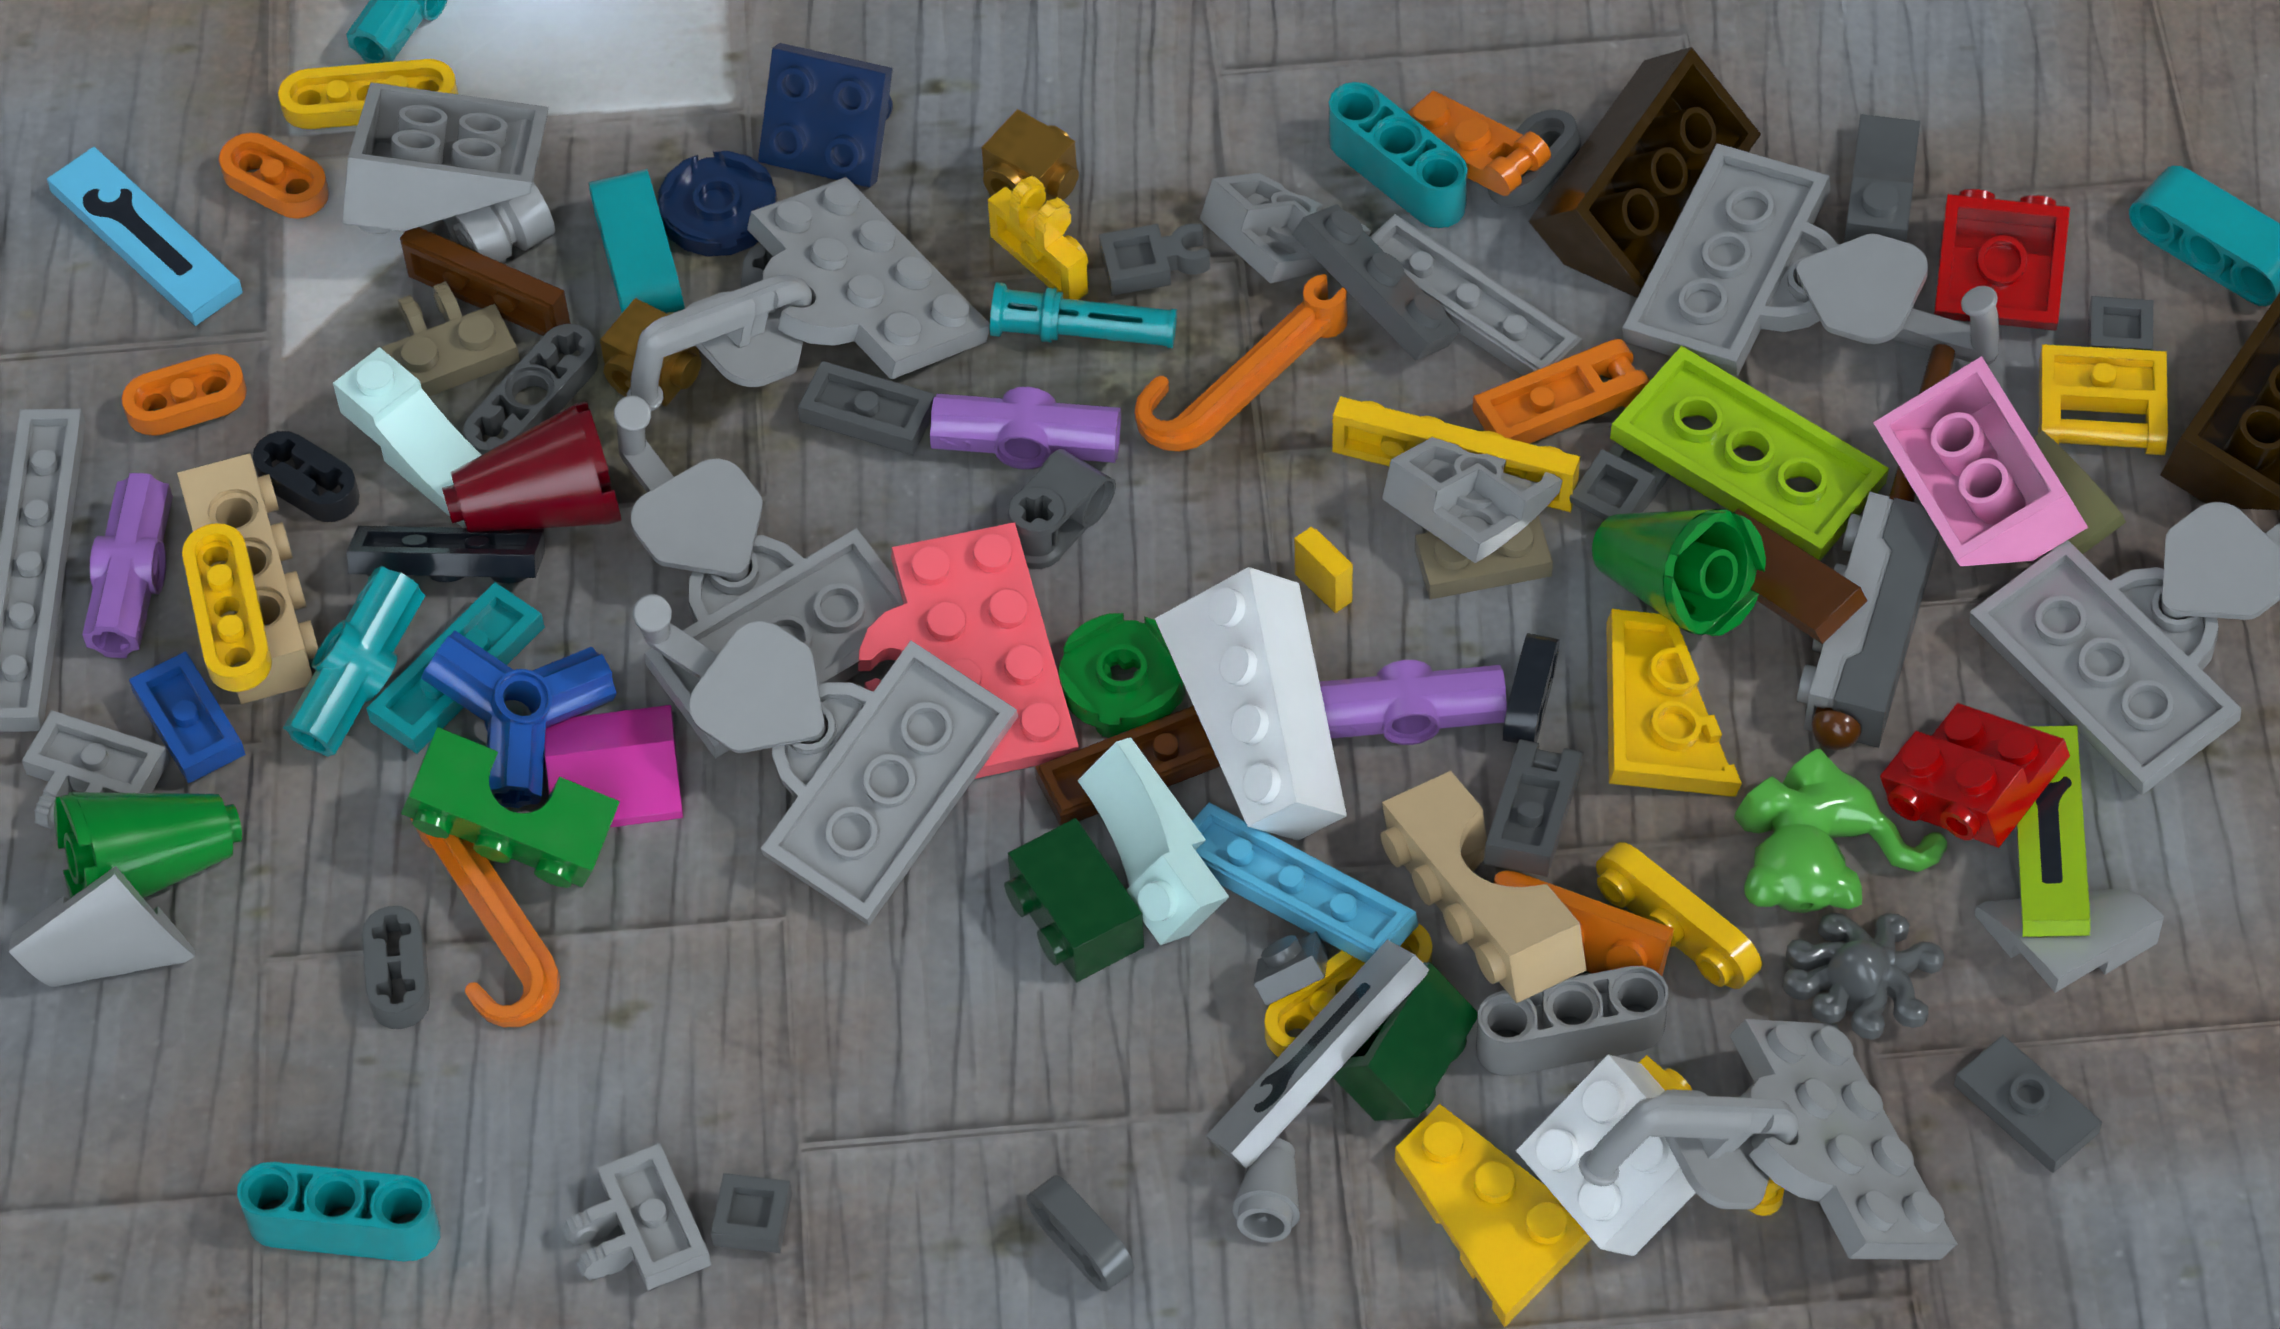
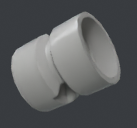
M534 182L530 194L443 219L453 242L501 263H505L506 258L512 255V245L519 250L526 251L554 236L555 233L554 221L550 210Z

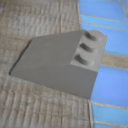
M370 82L348 156L342 223L358 225L360 229L370 233H387L391 230L407 231L530 194L549 107Z

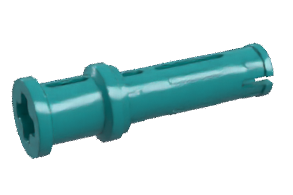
M996 282L991 305L990 336L1000 337L1003 331L1039 335L1042 342L1051 343L1052 340H1058L1059 335H1069L1173 348L1177 309L1166 310L1117 303L1064 299L1063 293L1057 292L1056 288H1047L1044 293L1009 290L1006 283Z

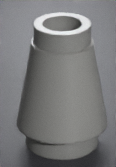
M1276 1138L1256 1161L1248 1167L1232 1206L1233 1214L1237 1219L1238 1229L1250 1239L1260 1242L1280 1241L1290 1234L1291 1228L1300 1219L1295 1149L1289 1142L1283 1139Z

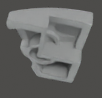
M1260 173L1212 179L1200 220L1269 283L1290 280L1324 268L1292 235L1302 218L1320 211L1323 204L1306 196L1292 193L1285 189L1282 184ZM1361 224L1363 231L1369 236L1371 230Z
M1431 437L1391 459L1382 499L1469 560L1477 563L1507 543L1534 520L1559 494L1562 479L1554 474L1545 472L1542 480L1536 483L1503 472L1506 463L1505 459L1489 454L1470 453L1459 445Z
M116 866L68 900L65 895L15 930L11 934L9 953L29 973L51 987L186 963L195 957L196 952L160 907L157 906L155 909H152Z
M2124 888L2089 891L2090 936L2023 937L2020 898L1983 902L1976 906L1974 914L2010 958L2021 953L2055 993L2096 968H2099L2105 975L2156 945L2164 916L2149 901L2139 894Z

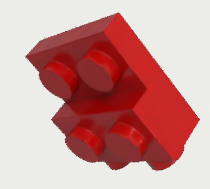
M1980 189L1962 190L1959 192V195L1947 194L1938 262L1939 269L1934 315L1951 320L1970 322V316L1962 310V298L1972 288L1988 286L1996 291L1998 297L1996 307L1999 325L2056 331L2059 322L2070 207L2057 206L2056 200L2038 195L2024 196L2018 202L1995 199V194Z
M1957 703L1931 736L1915 731L1881 773L1880 778L1887 794L1888 804L1901 817L1910 821L1922 820L1947 829L1951 834L1960 839H1975L1999 848L2070 757L2064 738Z

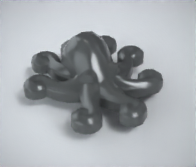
M1829 913L1821 917L1818 933L1826 941L1831 942L1813 945L1808 941L1796 939L1792 940L1787 946L1786 960L1794 968L1785 973L1782 987L1786 994L1798 1000H1807L1814 997L1811 1013L1815 1019L1823 1023L1833 1024L1841 1021L1845 1016L1846 1010L1854 1012L1850 1022L1852 1031L1862 1038L1873 1040L1879 1038L1884 1032L1885 1022L1882 1013L1888 996L1893 998V1015L1901 1025L1915 1028L1923 1026L1927 1022L1929 1015L1928 1006L1915 998V990L1908 974L1917 968L1931 974L1939 972L1943 966L1944 953L1938 945L1925 941L1914 944L1909 949L1896 951L1895 942L1905 940L1910 927L1907 919L1899 914L1886 913L1879 916L1875 925V937L1873 939L1849 917L1841 913ZM1823 990H1828V991H1829V993L1819 994V995L1815 996V995H1816L1818 992H1820V991H1823Z

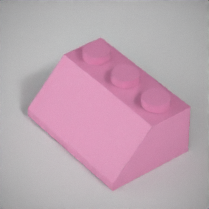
M1982 356L1873 422L1960 567L2034 561L2088 528Z

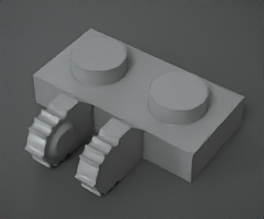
M51 710L22 759L27 775L48 781L42 796L39 797V801L36 803L34 823L53 830L55 826L54 800L56 797L68 795L69 792H72V789L79 792L152 793L170 761L166 747Z
M660 1143L597 1167L599 1179L608 1200L589 1207L584 1212L571 1215V1218L566 1220L564 1228H562L567 1242L570 1241L575 1246L606 1237L618 1225L620 1226L623 1235L603 1242L597 1247L593 1246L592 1249L586 1250L584 1254H581L577 1266L581 1275L589 1280H597L601 1277L604 1278L605 1275H612L622 1271L634 1259L647 1290H651L711 1266L707 1247Z

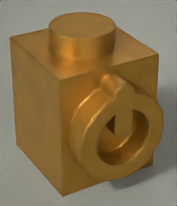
M1019 109L981 147L984 172L983 182L991 196L1005 186L1013 192L1012 189L1016 187L1022 178L1025 179L1032 175L1044 184L1046 203L1047 200L1049 201L1056 197L1062 200L1066 199L1077 183L1079 171L1076 164L1075 140L1071 139L1059 127L1046 125Z
M637 298L629 304L600 339L604 360V375L610 385L624 397L627 396L630 389L631 374L641 332L659 318L673 314V312L665 313ZM696 346L663 358L658 384L663 391L662 405L667 407L681 389L689 388L696 380L701 368V357Z

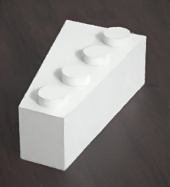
M1248 567L1156 617L1157 625L1247 827L1299 841L1346 817L1344 799L1299 583Z

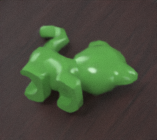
M1821 748L1815 749L1794 764L1788 771L1783 783L1773 776L1760 783L1745 796L1734 815L1735 820L1747 832L1760 834L1773 831L1772 835L1755 847L1754 867L1749 870L1744 883L1746 898L1749 903L1757 907L1778 905L1781 909L1790 912L1806 913L1819 911L1829 905L1848 910L1862 905V886L1858 875L1845 866V858L1832 838L1858 837L1868 833L1878 843L1891 866L1912 872H1920L1939 863L1947 850V841L1944 835L1939 832L1927 834L1916 847L1905 844L1895 824L1880 811L1872 791L1857 778L1839 769Z

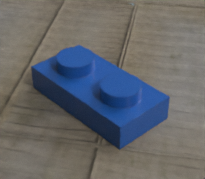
M186 651L129 679L133 694L188 784L246 755L241 739Z

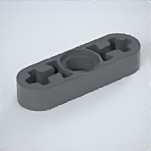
M562 324L550 329L470 414L464 424L465 439L483 455L558 414L597 370L598 356L591 332L577 324ZM576 350L580 351V355L578 357L571 354H573ZM562 352L566 356L559 362L558 355ZM527 387H541L548 392L545 399L533 405L521 404L515 400L516 395ZM504 412L509 416L507 419H505ZM503 430L504 438L499 439L495 437ZM485 434L491 437L486 442H483L482 436Z

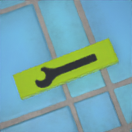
M2077 725L2029 726L2064 738L2070 757L2016 825L2022 936H2090L2091 919Z

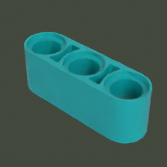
M1345 83L1332 92L1329 99V145L1336 156L1419 222L1428 227L1445 228L1458 223L1466 210L1468 171L1466 162L1460 154L1376 88L1366 83Z
M2176 165L2167 167L2130 206L2129 219L2142 237L2245 300L2258 306H2269L2279 294L2280 223L2193 171Z
M644 169L588 182L598 229L621 313L624 312L635 298L665 313H675L685 309L677 271L648 170Z
M263 1162L245 1172L237 1185V1197L252 1237L261 1245L271 1248L405 1262L417 1261L428 1256L436 1248L440 1239V1224L432 1196L422 1181L411 1176L282 1162ZM273 1200H285L279 1207L274 1209H261L266 1203ZM351 1207L347 1213L341 1216H327L336 1208ZM418 1214L414 1220L408 1223H393L402 1215Z

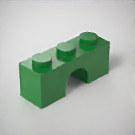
M437 727L400 814L412 818V825L428 835L437 838H448L451 834L473 843L475 852L492 861L509 863L513 859L535 868L534 874L551 885L568 888L571 884L583 887L594 869L620 801L559 777L548 796L546 804L542 808L530 813L510 811L496 801L490 789L489 776L498 751Z

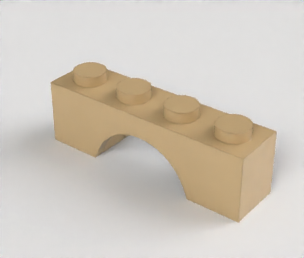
M1452 771L1446 772L1382 802L1387 829L1381 832V841L1388 858L1395 867L1404 865L1410 872L1415 888L1426 905L1430 906L1434 903L1443 913L1447 928L1458 944L1468 943L1475 952L1482 973L1491 984L1499 982L1513 1000L1518 1003L1587 970L1580 922L1547 884L1528 887L1503 886L1484 880L1473 873L1484 860L1485 844L1487 841L1483 809Z

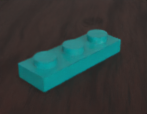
M494 582L366 708L370 722L418 754L431 741L436 728L443 729L464 708L421 679L424 670L447 636L451 635L455 630L508 665L545 628L542 613Z

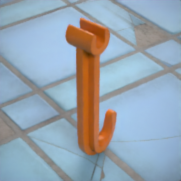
M1316 275L1309 279L1304 285L1303 301L1178 417L1172 420H1160L1152 414L1156 406L1169 391L1168 379L1165 376H1157L1144 388L1136 401L1134 413L1139 433L1149 444L1168 451L1180 452L1197 448L1210 440L1319 338L1335 337L1345 330L1348 323L1347 290L1341 288L1333 298L1328 300L1327 275Z
M416 828L421 840L428 847L434 849L523 984V994L516 1003L500 1005L478 983L471 982L465 988V993L471 1004L487 1022L503 1028L522 1027L539 1020L552 1008L560 990V974L551 953L489 860L474 851L473 843L451 834L448 838H437L423 833Z

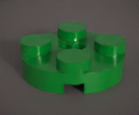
M1124 613L1101 615L1085 622L1073 631L1063 647L1064 655L1059 665V679L1067 707L1081 721L1096 727L1097 732L1103 737L1110 738L1168 716L1184 700L1185 685L1154 619L1144 616V623L1136 620H1124ZM1118 664L1124 670L1132 667L1138 669L1130 680L1116 681L1111 679L1110 667Z

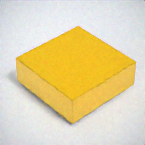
M1312 526L1294 538L1295 575L1334 613H1337L1352 602L1353 564Z

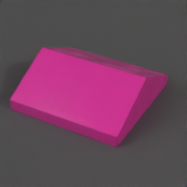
M671 705L577 716L545 729V761L549 794L558 778L562 777L620 801L610 828L683 818Z

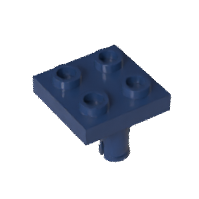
M784 43L774 46L771 54L758 162L834 180L847 177L853 184L869 188L873 186L878 179L885 122L893 111V101L889 95L893 68Z

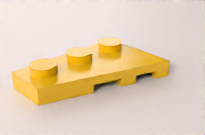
M1611 609L1606 622L1609 784L1736 797L1742 782L1735 765H1729L1719 742L1722 733L1715 715H1708L1697 687L1700 678L1679 626L1662 614Z
M1440 1103L1395 1147V1162L1435 1223L1441 1224L1460 1252V1261L1472 1279L1477 1278L1491 1299L1492 1309L1504 1328L1591 1240L1590 1236L1542 1182Z

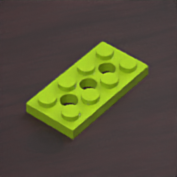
M1682 345L1611 426L1610 439L1729 511L1735 512L1737 509H1740L1819 561L1822 560L1846 531L1851 513L1859 515L1865 509L1869 492L1878 493L1886 484L1889 473L1887 466ZM1700 415L1707 418L1713 426L1705 430H1694L1687 427L1682 422V419L1684 417ZM1752 446L1759 449L1765 457L1757 461H1746L1739 458L1733 450ZM1805 477L1814 482L1817 488L1810 492H1798L1791 489L1785 481L1787 479Z

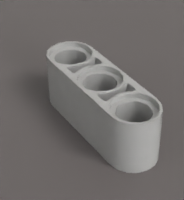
M1630 966L1572 977L1518 1003L1513 1000L1506 990L1489 995L1481 1003L1478 1010L1476 1056L1481 1065L1489 1072L1500 1076H1513L1602 1059L1608 1054L1618 1056L1646 1050L1656 1045L1661 1040L1665 1031L1669 997L1668 985L1664 978L1655 970L1644 966ZM1640 1005L1646 1007L1648 1011L1633 1012L1625 1007ZM1575 1017L1581 1019L1584 1023L1569 1025L1563 1023L1560 1019ZM1499 1030H1512L1517 1032L1519 1035L1514 1037H1502L1495 1034L1494 1032Z

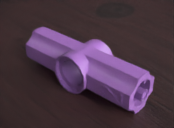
M1032 387L1011 389L1004 394L1003 399L936 394L931 411L930 444L932 449L995 453L1002 463L1018 469L1041 467L1047 458L1059 449L1069 452L1080 460L1115 463L1116 459H1118L1120 444L1121 408L1056 403L1049 393Z
M129 473L128 478L117 482L105 536H97L92 545L90 579L93 590L82 635L87 648L95 649L105 657L127 658L129 653L140 649L151 594H159L164 584L166 552L163 539L173 496L169 484L160 482L151 474Z
M1401 660L1384 666L1377 673V676L1319 682L1331 739L1384 734V737L1392 743L1414 745L1432 739L1439 732L1440 728L1504 723L1507 710L1506 686L1501 665L1432 671L1431 667L1424 662Z

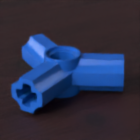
M455 630L451 635L447 636L438 648L421 677L425 682L484 720L487 730V747L498 751L489 776L490 789L500 805L512 808L538 804L541 800L545 729L614 700L617 693L613 683L612 671L603 654L596 652L593 647L532 671L527 669L513 670ZM509 700L522 702L529 708L531 715H516L508 710L504 702Z

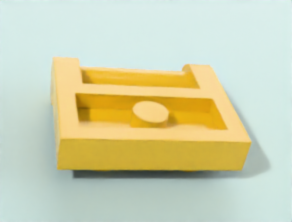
M2042 344L2039 357L2038 434L2044 431L2058 445L2059 443L2144 448V452L2147 455H2165L2168 438L2167 351ZM2061 410L2145 415L2146 424L2061 419Z

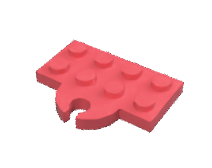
M1015 522L892 547L891 560L903 605L884 612L867 629L859 649L858 671H871L878 663L885 660L896 661L911 640L1017 709L1018 718L974 779L1038 766L1077 751L1079 745ZM875 678L867 681L864 684V688L874 692L882 680Z

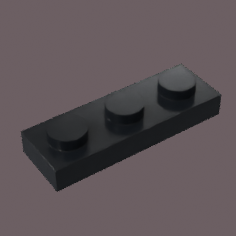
M358 526L346 551L348 574H361L369 577L374 569L383 566L389 570L401 572L404 575L429 576L437 582H454L464 577H491L492 580L499 583H518L527 578H536L545 554L544 529L468 532L467 528Z

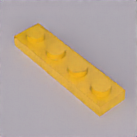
M1342 396L1338 400L1333 413L1332 452L1390 466V461L1394 457L1434 437L1459 445L1470 453L1489 454L1505 459L1506 463L1503 472L1536 483L1542 480L1545 472L1556 475L1562 479L1560 492L1547 507L1571 513L1574 504L1570 503V495H1572L1578 485L1580 456L1565 453L1552 446L1540 447L1505 438L1492 431H1477L1445 423L1433 416H1417L1385 408L1383 405L1373 401H1357Z

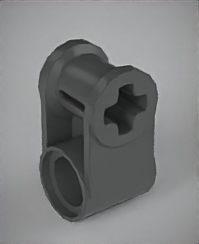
M1063 449L1053 452L1043 463L1038 473L1013 496L1009 503L1008 518L1011 523L1015 522L1026 563L1030 569H1043L1058 562L1086 529L1100 520L1111 504L1115 494L1116 482L1113 478Z

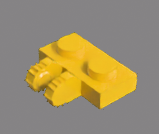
M1032 175L1025 179L1022 178L1016 187L1012 189L1013 192L1005 186L988 198L991 238L1046 286L1056 288L1057 292H1062L1064 299L1079 300L1088 294L1087 254L1075 238L1070 235L1063 236L1071 223L1069 205L1058 197L1047 200L1045 203L1046 192L1044 191V184Z

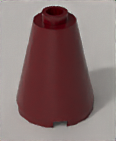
M587 401L572 405L453 470L450 473L454 484L442 488L452 524L465 521L468 532L607 525L622 521L615 491L611 490L606 459Z

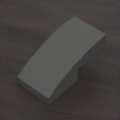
M1615 442L1609 452L1601 449L1574 489L1572 495H1570V503L1604 520L1614 514L1642 513L1671 475Z

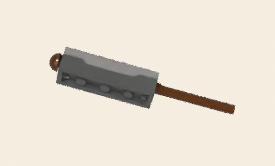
M1936 344L1932 347L1919 394L1950 376L1956 355L1955 350L1951 346ZM1899 465L1890 495L1886 496L1869 492L1863 515L1851 513L1842 550L1851 552L1848 565L1836 563L1834 568L1836 572L1860 586L1868 601L1823 644L1815 639L1813 640L1812 650L1821 652L1817 667L1805 665L1798 689L1797 702L1807 704L1804 729L1812 731L1818 743L1830 750H1844L1855 742L1880 747L1938 547L1940 533L1924 506L1914 502L1916 493Z

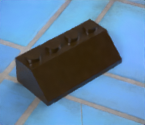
M1692 47L1644 60L1528 222L1565 266L1638 298L1716 144L1749 152L1761 133Z
M2280 292L2179 439L2160 474L2161 477L2206 504L2222 502L2233 505L2238 509L2280 510Z

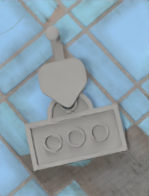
M1717 143L1622 330L1623 339L1626 343L1669 356H1673L1682 345L1735 376H1738L1761 329L1788 332L1808 328L1821 321L1823 327L1828 332L1862 343L1879 344L1893 339L1930 351L1936 344H1946L1955 350V358L1973 362L1982 356L1986 364L1989 365L1995 361L1999 352V317L1996 307L1998 297L1996 291L1988 286H1978L1969 290L1962 298L1961 307L1963 312L1970 316V325L1914 309L1913 306L1928 275L1926 256L1918 247L1879 234H1867L1838 245L1827 231L1813 225L1830 192L1829 175Z
M845 177L751 211L747 230L773 256L762 273L761 281L732 292H721L696 301L686 309L652 322L639 336L631 374V385L627 396L632 395L643 398L649 404L651 411L656 410L663 401V391L658 385L663 358L692 346H696L725 378L735 384L746 387L764 386L794 374L798 368L803 341L810 344L830 346L855 342L892 380L986 343L990 331V323L865 195Z
M632 395L619 400L614 408L619 455L647 492L636 501L632 508L631 525L633 532L653 560L659 565L693 571L689 578V613L694 624L682 631L719 654L740 627L754 621H767L781 627L810 648L814 658L818 685L825 682H845L860 673L861 671H858L859 649L867 629L884 612L903 605V600L897 580L858 529L852 530L805 559L787 543L764 535H757L763 509L762 497L737 465L724 459H708L674 477L646 440L645 427L651 419L649 404L643 398ZM653 648L644 652L645 665L716 759L730 749L701 731L693 721L689 701L691 693L700 679Z
M2222 502L2204 504L2171 527L2167 532L2164 569L2153 567L2130 570L2112 580H2109L2067 540L1970 611V625L2072 726L2077 725L2078 732L2143 795L2240 721L2241 707L2203 669L2212 660L2217 643L2219 628L2217 618L2254 619L2280 600V523L2264 533L2240 509L2233 505Z
M657 594L642 596L633 608V618L640 628L645 642L700 679L693 689L689 701L690 713L697 727L736 753H747L772 748V758L781 781L796 798L760 848L762 854L870 926L1018 718L1017 709L911 640L874 692L851 682H825L818 685L814 658L810 648L776 624L767 621H754L743 625L733 634L722 651L717 654L670 623L672 610L669 603L663 597ZM824 719L828 722V731Z
M1745 1019L1729 1035L1754 1080V1083L1741 1097L1708 1096L1696 1090H1666L1660 1096L1643 1099L1598 1142L1593 1150L1585 1152L1579 1161L1580 1172L1587 1181L1597 1186H1609L1617 1180L1619 1166L1649 1136L1665 1137L1689 1185L1709 1204L1721 1209H1754L1763 1200L1770 1177L1777 1185L1792 1194L1820 1203L1849 1259L1941 1260L1957 1245L1944 1220L1945 1216L1942 1207L1930 1195L1913 1164L1914 1159L1911 1151L1899 1139L1883 1109V1101L1880 1095L1869 1084L1853 1055L1851 1042L1840 1031L1837 1024Z

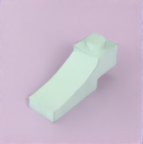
M379 347L333 382L340 413L381 447L383 459L389 466L450 517L442 488L454 484L450 472L481 456V454L432 402L422 389L420 380ZM465 521L457 522L462 528H466Z
M1130 737L1116 741L1083 774L1078 782L1091 799L1115 843L1127 875L1129 887L1126 891L1142 912L1143 922L1158 943L1163 945L1191 935L1229 898V895L1196 852V849L1206 839L1133 739Z

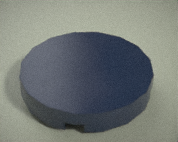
M713 151L714 157L699 160L698 155L683 160L667 173L658 190V204L664 229L670 240L685 251L707 257L733 255L751 248L759 242L747 230L750 213L756 209L776 203L777 193L768 170L750 156L732 151Z

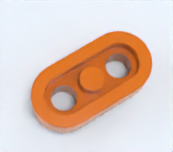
M244 133L237 135L225 143L220 151L219 162L226 184L234 191L288 218L311 216L321 210L328 200L329 188L322 166L313 159L264 134ZM252 169H258V170L255 171V172H248L249 170H252Z
M209 354L137 376L125 387L122 394V405L127 421L135 431L144 435H162L234 412L245 400L247 387L242 369L234 359L222 354Z

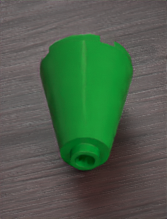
M1726 509L1614 514L1601 523L1592 543L1593 561L1600 572L1683 630L1697 635L1720 636L1740 625L1755 606L1759 593L1751 590L1755 582L1757 570L1765 572L1766 555L1760 533L1751 520Z
M69 792L68 795L56 797L54 800V824L58 849L65 848L69 869L63 870V874L71 898L115 866L138 893L145 898L232 857L233 843L242 841V828L237 809L234 804L224 805L219 794Z

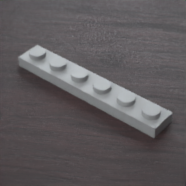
M20 409L0 541V732L39 731L45 720L86 426L82 409Z

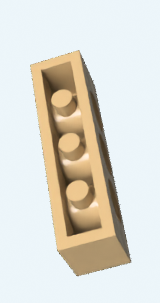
M250 453L178 472L193 531L208 524L220 523L230 525L242 534L250 557L264 625L269 624L265 626L272 658L271 670L266 679L258 686L250 690L237 692L240 703L245 704L307 687L313 676L308 660L314 659L318 645L311 620L298 623L294 611L307 606L297 571L284 574L281 561L292 559L293 557L283 522L270 525L267 513L279 510L270 475L257 477ZM217 561L213 563L210 567L217 564H225L226 561ZM228 611L222 614L221 617L235 615L237 611ZM238 662L232 667L241 666L247 662Z

